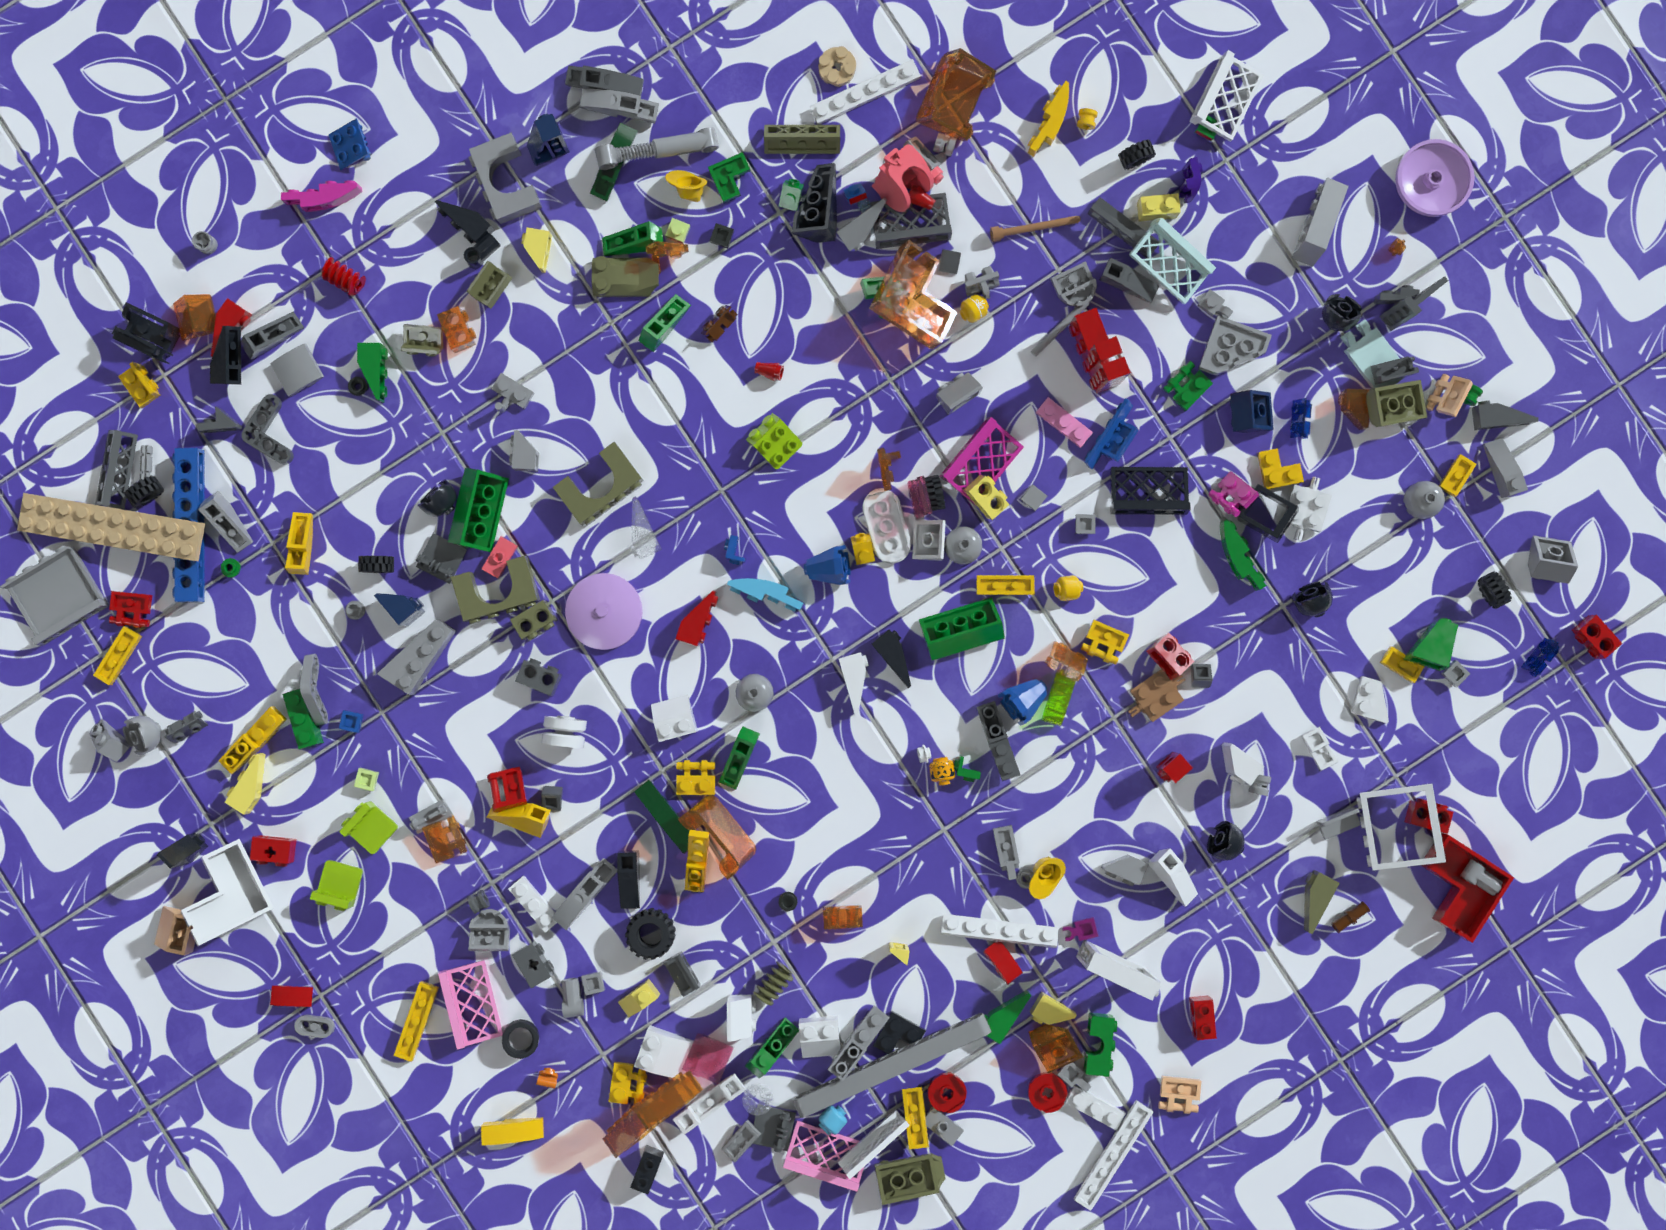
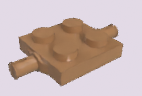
M1162 669L1130 690L1137 705L1128 710V713H1132L1130 716L1133 718L1142 711L1151 722H1154L1184 701L1178 692L1177 686L1186 681V679L1183 678L1178 681L1183 677L1181 674L1179 677L1171 680Z

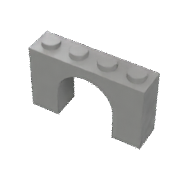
M512 132L469 149L471 156L468 158L472 167H476L478 171L475 175L478 183L484 186L485 191H482L486 202L490 201L492 208L489 211L493 220L497 219L502 224L542 208L533 185L513 193H502L493 187L492 177L496 168L504 162L522 156Z

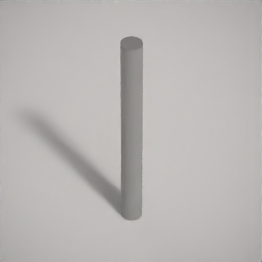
M1090 302L1074 308L1031 350V353L1036 357L1071 323L1074 316L1080 314Z

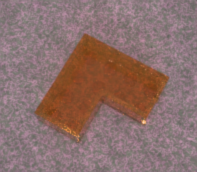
M908 240L899 247L869 309L932 350L943 342L956 312L926 292L940 260L928 252L923 253L914 260L913 258L919 255L923 249Z
M690 1070L685 1074H682V1072L678 1073L670 1082L664 1083L657 1091L647 1095L643 1101L637 1102L630 1107V1110L624 1113L620 1119L614 1122V1125L606 1130L608 1134L602 1138L614 1157L617 1158L646 1137L660 1123L688 1104L703 1088Z

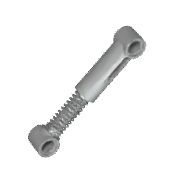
M709 127L694 133L653 139L652 142L643 143V145L640 143L638 146L633 145L632 147L630 145L623 146V148H615L611 144H605L596 147L594 150L599 169L608 170L616 167L617 163L622 162V160L624 162L626 160L629 161V159L631 161L632 159L636 160V158L639 160V158H646V156L647 158L649 156L652 158V155L658 159L700 151L702 153L716 151L719 145L715 129Z

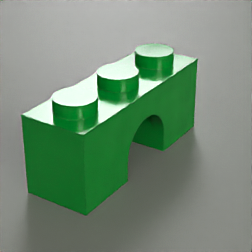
M300 689L282 694L298 749H306L324 743L319 725L317 726L314 723Z
M1089 1012L1087 1032L1090 1036L1100 1037L1101 1046L1096 1051H1085L1083 1071L1086 1075L1109 1077L1110 1071H1113L1114 1063L1113 1059H1111V1053L1115 1051L1113 1033L1117 1032V1021L1110 1014Z

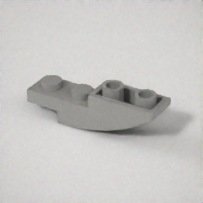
M583 89L579 108L613 117L621 115L655 124L659 103L644 100L639 95L605 89Z
M603 858L576 886L552 918L567 931L593 902L592 900L615 876L617 869Z
M873 1005L841 1047L828 1070L841 1081H844L890 1017Z

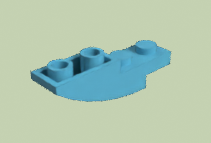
M747 578L730 580L727 585L731 586L730 591L739 595L741 592L748 594V599L756 603L758 599L763 601L765 595H768V600L776 604L781 601L786 604L785 608L794 612L796 609L801 610L803 606L802 602L787 596L788 587L775 582Z

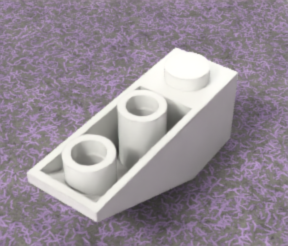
M1170 848L1159 850L1148 862L1149 866L1184 907L1198 895L1183 863Z

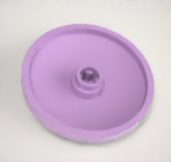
M1441 139L1422 141L1408 150L1400 160L1395 178L1397 191L1402 201L1414 212L1428 217L1444 216L1457 210L1469 198L1474 186V169L1467 154L1456 144Z
M608 573L588 576L576 584L568 596L565 608L566 621L575 638L588 647L600 650L614 649L627 643L638 631L643 614L642 602L636 589L625 579Z

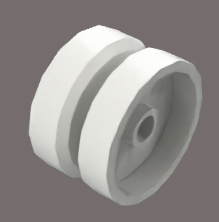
M544 716L543 726L547 729H553L555 732H544L542 734V744L584 748L585 738L581 735L573 734V732L586 731V720L568 716Z

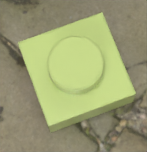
M672 218L665 236L684 244L690 224Z
M358 768L354 787L374 791L379 772Z

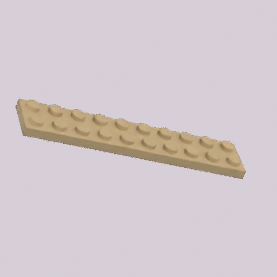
M23 493L17 531L199 561L205 523Z

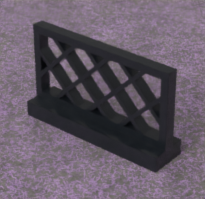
M1188 467L1110 468L1111 514L1187 515L1191 510L1188 490ZM1115 472H1123L1128 478L1121 484L1115 478ZM1136 472H1142L1147 477L1141 484L1133 477ZM1156 472H1161L1166 477L1160 484L1152 477ZM1175 472L1183 473V480L1179 484L1171 477ZM1129 479L1138 486L1132 493L1123 486ZM1148 479L1157 486L1151 493L1142 486ZM1167 480L1176 486L1170 493L1162 487ZM1120 488L1128 495L1125 500H1116V492ZM1139 488L1147 495L1144 500H1138L1133 495ZM1160 489L1166 497L1163 500H1157L1152 494ZM1179 489L1184 494V500H1176L1172 494Z

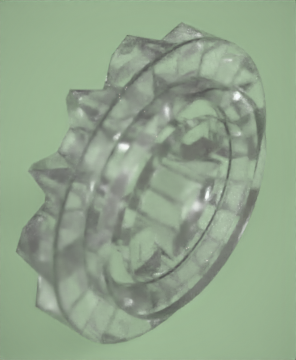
M751 1084L743 1094V1106L752 1115H763L772 1107L773 1094L763 1084ZM759 1091L760 1097L766 1100L759 1101L756 1108L755 1101L750 1098L756 1097Z

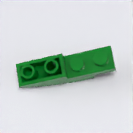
M1225 519L1221 521V543L1233 573L1238 580L1246 577L1255 591L1261 590L1267 585L1264 583V576L1253 568V561L1244 555L1250 550L1247 540L1243 536L1240 537L1236 531V525L1231 520Z

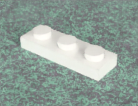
M522 876L508 888L545 933L557 923L552 918L555 911L525 876Z
M1076 1085L1071 1088L1065 1100L1066 1104L1116 1131L1126 1114L1121 1109L1089 1092L1086 1093Z

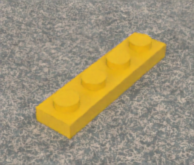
M423 981L419 982L394 1053L395 1057L410 1062L414 1060L439 987Z

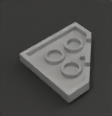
M1218 315L1198 369L1216 376L1262 356L1267 351L1272 335Z

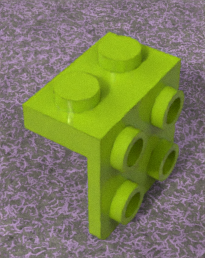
M773 413L766 416L762 424L758 428L753 429L746 439L775 469H779L802 446L801 440Z
M372 801L362 802L355 808L354 811L356 813L353 817H348L341 824L343 828L339 832L344 837L350 835L370 854H375L398 829V825Z
M327 860L318 889L312 891L310 899L315 900V904L321 906L333 905L334 909L340 911L353 907L363 870L355 866Z

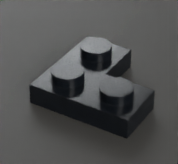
M891 1011L890 1018L882 1027L873 1046L890 1054L899 1038L912 1044L922 1039L926 1029Z

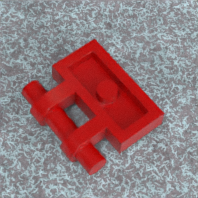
M111 591L109 610H115L117 614L116 616L109 617V623L121 627L125 625H130L134 628L149 627L150 620L143 619L142 616L143 613H151L153 595ZM134 612V617L127 618L125 613Z

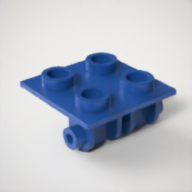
M357 118L328 134L340 170L362 158L363 161L371 159L370 156L372 154L369 152L368 147H366L368 142L365 141L366 136L363 134V127L359 124Z

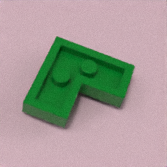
M743 152L708 167L723 203L741 196L734 178L751 171Z

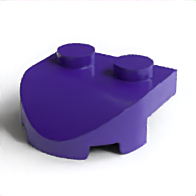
M1197 157L1190 158L1182 169L1184 182L1178 190L1180 197L1184 198V203H1190L1201 186L1203 169L1202 164L1198 163Z

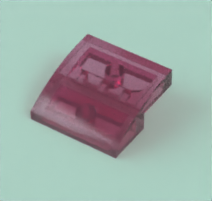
M924 476L908 481L907 486L915 520L931 515L932 509Z
M697 1033L682 1070L719 1084L734 1047Z

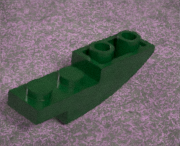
M620 122L610 144L615 148L632 146L638 130ZM624 160L617 163L618 165L612 169H599L590 194L608 202L620 171L624 166Z

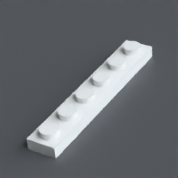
M912 59L810 106V110L817 125H820L919 80L921 75Z
M943 914L941 935L1057 948L1058 927Z
M1135 1100L1074 1197L1076 1202L1090 1211L1093 1209L1152 1116L1153 1111Z

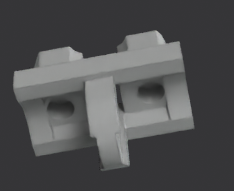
M988 266L981 270V277L976 278L973 272L965 274V292L967 297L981 292L985 299L990 298L989 289L1000 286L998 271L994 272L991 266Z

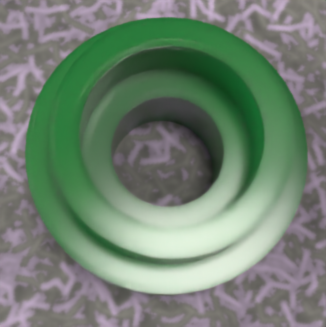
M229 558L222 562L221 572L224 576L232 578L240 573L241 566L236 559ZM231 564L233 569L228 571L227 567Z

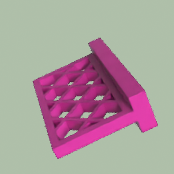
M988 417L939 477L947 481L975 505L962 489V487L969 485L968 473L978 472L979 476L981 472L991 471V478L996 482L1024 446L998 425L996 420ZM995 428L1001 433V441L992 442L991 433ZM1012 442L1017 446L1013 454H1006L1005 443ZM1002 443L1003 454L993 455L992 444ZM989 444V456H979L980 446ZM993 457H1003V466L1001 468L994 469ZM990 458L991 469L981 470L980 459ZM970 459H977L976 471H967V462ZM958 474H965V485L958 486L953 479ZM981 484L979 486L980 494H982L985 491V488L982 490V486L984 484Z

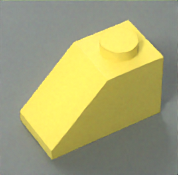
M527 227L526 233L522 235L521 242L540 271L546 273L552 235L549 231Z
M647 979L619 1000L618 1004L630 1018L658 999L660 993L650 979Z
M1042 991L1030 1009V1013L1033 1015L1032 1019L1041 1025L1043 1022L1050 1025L1075 1019L1077 1016L1073 1010Z

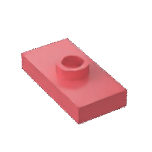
M500 536L482 570L499 579L507 566L506 561L511 560L518 546Z

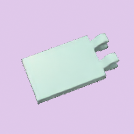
M1363 320L1355 326L1363 335L1357 342L1351 331L1340 337L1348 347L1344 351L1371 388L1394 385L1403 379L1400 378L1375 385L1370 366L1400 359L1377 327L1371 330L1369 323Z

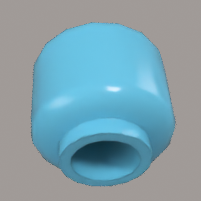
M832 1105L827 1107L819 1116V1126L828 1135H831V1133L834 1135L838 1134L847 1123L846 1112L839 1105L836 1108Z

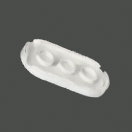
M884 488L875 489L866 496L862 508L873 550L881 561L890 564L898 563L907 557L911 548V539L899 498L893 492Z

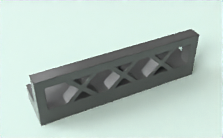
M1101 197L1092 205L1088 212L1089 216L1132 248L1137 245L1146 233L1144 229ZM1150 235V244H1159V241ZM1158 246L1151 247V255ZM1140 248L1138 252L1147 258V248Z
M108 430L95 505L125 510L127 498L124 493L129 487L138 438L137 434ZM122 436L131 438V444L126 449L121 445ZM124 454L127 458V465L121 468L117 460L119 456ZM121 473L124 477V482L117 486L114 482V477ZM115 492H118L121 497L120 505L110 503L111 495Z

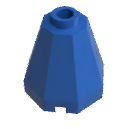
M835 546L807 559L806 564H804L805 575H808L809 579L837 585L849 584L850 579H847V575H851L849 554L843 551V549H846V546Z
M1034 679L1007 688L1000 692L998 697L1003 698L1000 703L1010 718L1020 720L1017 723L1021 726L1030 721L1047 696V686L1042 680Z

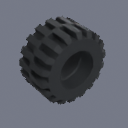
M644 909L630 920L626 928L625 937H627L626 944L630 946L629 950L631 952L634 951L636 953L635 956H642L645 960L648 958L654 960L657 957H662L669 951L676 936V928L673 926L674 922L668 917L667 913H662L660 909ZM652 923L660 928L662 938L657 944H648L642 940L640 928L644 924Z

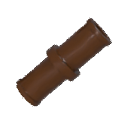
M1362 901L1350 911L1346 910L1344 915L1332 922L1331 925L1337 933H1340L1349 925L1356 924L1359 918L1370 912V909Z

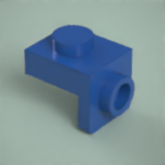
M730 535V539H726L724 550H727L725 558L730 559L729 563L740 565L741 562L745 563V558L735 556L739 537Z

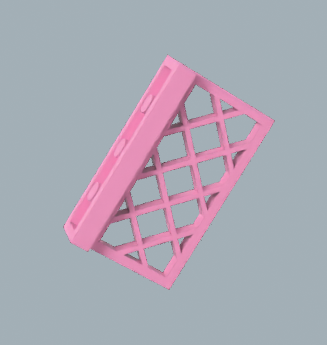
M485 960L439 971L438 976L457 1050L468 1045L503 1036ZM482 965L483 974L480 979L470 975L473 967ZM461 972L466 975L461 985L453 981L451 973ZM467 977L478 982L473 991L463 987ZM480 983L488 989L485 998L474 993ZM460 989L471 994L466 1003L459 1001L457 998ZM472 996L482 1000L477 1010L467 1005ZM484 1002L492 1006L493 1011L489 1017L479 1012ZM465 1007L475 1012L470 1022L462 1018V1012ZM477 1014L487 1019L482 1029L472 1024ZM491 1021L497 1025L498 1032L489 1034L484 1029L488 1022ZM470 1026L480 1031L477 1038L468 1040L466 1034Z
M797 1120L783 1168L858 1192L864 1167L858 1172L857 1177L849 1179L846 1174L839 1172L842 1170L841 1167L832 1170L827 1162L835 1157L840 1159L839 1155L851 1150L859 1140L832 1133L830 1136L836 1138L831 1140L822 1128ZM799 1126L808 1128L811 1136L801 1141L797 1134ZM820 1133L826 1134L829 1142L819 1147L814 1137ZM796 1137H797V1139H798L799 1142L796 1143V1144H794V1143H795V1139H796ZM813 1138L817 1148L807 1153L802 1143ZM842 1139L845 1141L847 1148L837 1153L833 1142ZM831 1144L836 1154L825 1159L820 1149ZM801 1145L805 1155L800 1158L792 1157V1149ZM819 1150L824 1161L818 1164L811 1163L808 1156Z

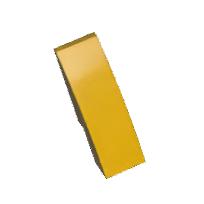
M293 512L286 546L288 555L285 569L289 574L308 575L313 538L312 513Z
M543 1117L505 1119L504 1121L484 1122L481 1125L482 1146L544 1138Z

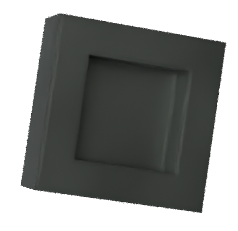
M716 223L710 243L728 249L734 229Z

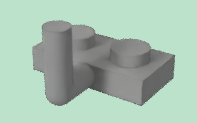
M500 373L491 388L505 397L501 403L497 402L495 404V408L501 413L506 411L511 401L526 409L535 394L503 373Z

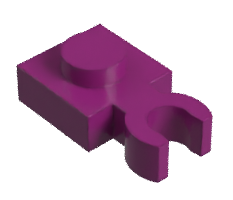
M1094 917L1075 921L1076 927L1067 925L1062 928L1063 931L1069 930L1071 932V936L1065 937V941H1071L1075 936H1078L1079 941L1099 936Z

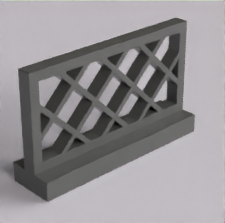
M946 193L930 194L933 199H942L943 205L939 210L934 206L931 208L936 213L931 220L923 215L927 208H923L919 212L912 207L914 204L911 203L906 211L899 214L885 203L886 213L882 217L879 215L877 218L879 221L877 222L876 220L873 226L876 249L951 240L952 228ZM879 201L870 202L871 207ZM909 210L917 215L912 222L904 217ZM890 212L898 217L893 224L885 219ZM939 215L945 219L946 225L938 226L933 221ZM919 218L927 222L925 227L919 228L915 225ZM900 220L909 225L905 230H899L895 227ZM882 222L890 227L887 232L878 233V227Z
M1444 276L1412 298L1409 295L1379 317L1390 331L1394 330L1419 314L1422 310L1418 305L1449 280Z

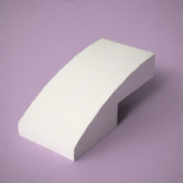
M1320 727L1302 736L1320 772L1338 763L1329 746L1330 743Z

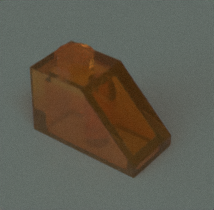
M1345 389L1338 398L1341 411L1358 430L1369 428V413L1366 401L1369 389Z

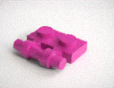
M1232 471L1218 484L1219 488L1222 489L1220 492L1217 493L1215 490H1211L1208 494L1215 504H1220L1226 513L1232 514L1235 517L1240 514V510L1237 509L1240 505L1247 509L1259 496L1256 490ZM1230 496L1234 500L1232 502H1228L1226 498Z

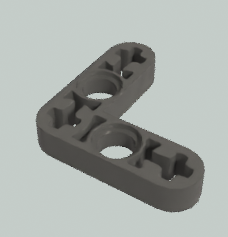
M268 394L262 399L243 429L242 439L278 463L289 464L294 458L292 450L265 434L282 406L279 397ZM269 400H271V401L274 400V403H275L276 405H275L274 407H273V406H270V404L268 403V401H269ZM263 409H266V410L270 411L271 414L269 415L267 412L262 411V410H263ZM264 414L266 422L259 425L257 418L259 415ZM253 424L261 428V430L259 431L256 428L252 427ZM249 432L253 433V435L255 436L254 439L248 436ZM270 440L272 448L265 451L263 444L265 441ZM276 450H279L283 453L286 452V455L288 457L286 459L283 458L281 460L282 456L275 452Z

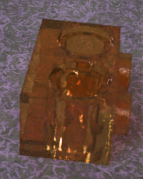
M459 306L437 314L448 344L454 353L476 345L474 339L477 337L472 327L469 328L467 321H470L466 310L462 311ZM454 316H458L459 321L456 324H451V319ZM466 334V339L458 342L459 335Z
M862 905L823 907L824 929L863 927Z

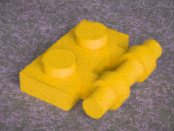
M1093 620L1086 635V638L1092 640L1091 645L1083 643L1080 650L1087 652L1089 656L1094 655L1103 659V662H1111L1116 665L1119 658L1113 655L1114 650L1123 651L1129 634ZM1099 643L1108 647L1106 652L1097 649Z
M684 760V762L676 763L677 770H684V775H676V795H715V775H708V770H715V762H708V760H702L701 762ZM691 770H701V775H691Z
M614 1062L608 1102L628 1104L629 1097H633V1105L640 1107L645 1095L643 1089L644 1082L647 1081L646 1071L639 1069L638 1073L633 1072L634 1064ZM632 1080L637 1081L636 1090L630 1089Z

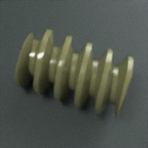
M779 961L776 962L779 967L778 969L771 968L774 974H766L769 980H761L764 986H756L759 992L753 991L762 1002L770 1006L774 1004L772 999L777 1000L779 998L777 993L782 994L784 992L782 986L788 987L787 980L793 981L794 979L791 975L793 973Z

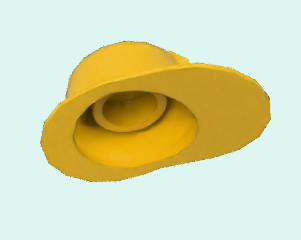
M682 170L671 171L665 176L666 181L676 187L680 198L694 202L701 200L703 187L707 185L706 179Z
M1049 856L1039 859L1034 865V875L1029 883L1030 894L1036 899H1045L1050 896L1065 874V863L1061 859Z

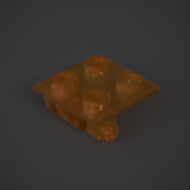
M1054 641L1050 656L1046 658L1045 663L1053 670H1056L1059 666L1058 673L1063 666H1066L1062 675L1066 674L1065 677L1079 682L1081 677L1084 676L1088 660L1083 654L1070 650L1066 644Z

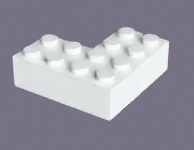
M240 839L202 856L201 860L217 893L182 909L181 914L187 926H193L190 932L197 946H200L274 909Z

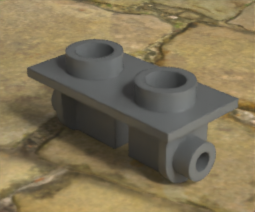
M193 711L183 717L185 724L178 720L168 725L167 729H165L167 735L164 737L173 743L181 742L191 734L201 731L202 728L208 726V723L201 719L203 715L200 711Z

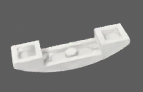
M734 1073L692 1102L676 1115L673 1121L685 1135L718 1108L744 1092L746 1088Z

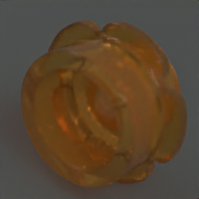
M1396 238L1388 249L1392 256L1401 255L1406 249V245H1404L1405 240Z

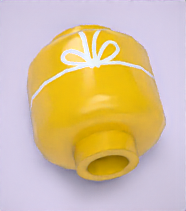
M976 294L961 302L960 315L963 320H968L971 323L979 321L988 313L989 305L987 300L983 296Z

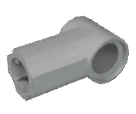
M1470 859L1460 876L1494 896L1501 890L1503 882L1485 871V867Z
M579 978L562 980L563 1017L584 1016V1002L580 995Z

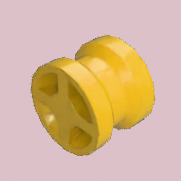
M1088 108L1080 109L1078 114L1080 119L1077 121V127L1085 130L1095 129V118H1097L1098 112Z

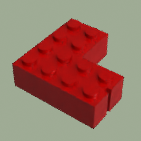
M1097 308L1075 315L1070 323L1069 331L1072 337L1075 336L1077 344H1075L1076 350L1079 355L1082 354L1084 359L1082 365L1085 372H1088L1090 375L1089 384L1091 389L1095 390L1096 394L1119 386L1131 372L1125 357L1109 362L1108 358L1123 353L1117 336L1108 338Z
M1441 833L1446 862L1421 865L1452 885L1432 919L1450 929V931L1464 940L1473 943L1514 877L1455 838ZM1435 844L1432 845L1425 858L1437 857ZM1470 859L1485 867V871L1503 882L1501 890L1494 896L1460 876Z

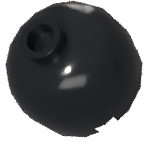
M1333 294L1324 303L1322 309L1323 321L1333 331H1348L1360 321L1363 313L1361 314L1362 308L1354 299L1348 296L1341 298L1339 297L1340 294Z
M446 479L439 483L441 485L439 488L434 487L420 501L421 504H418V507L426 514L438 517L444 513L449 515L455 509L453 504L456 501V492Z
M1320 581L1309 583L1299 588L1302 592L1297 595L1294 592L1292 595L1294 605L1301 614L1306 616H1323L1333 601L1332 591L1327 582H1325V585H1321Z
M1222 821L1215 826L1214 829L1217 831L1214 837L1210 834L1208 838V853L1223 861L1235 859L1244 851L1245 840L1241 829L1228 821Z

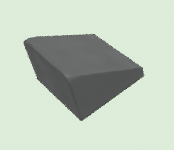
M943 249L938 271L957 274L961 253Z
M1192 664L1191 687H1211L1213 681L1211 664Z
M544 786L541 793L542 807L561 811L563 787Z

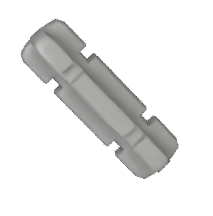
M150 445L141 446L140 471H142V474H140V480L152 476L150 472H152L153 457H151V454H153V447Z

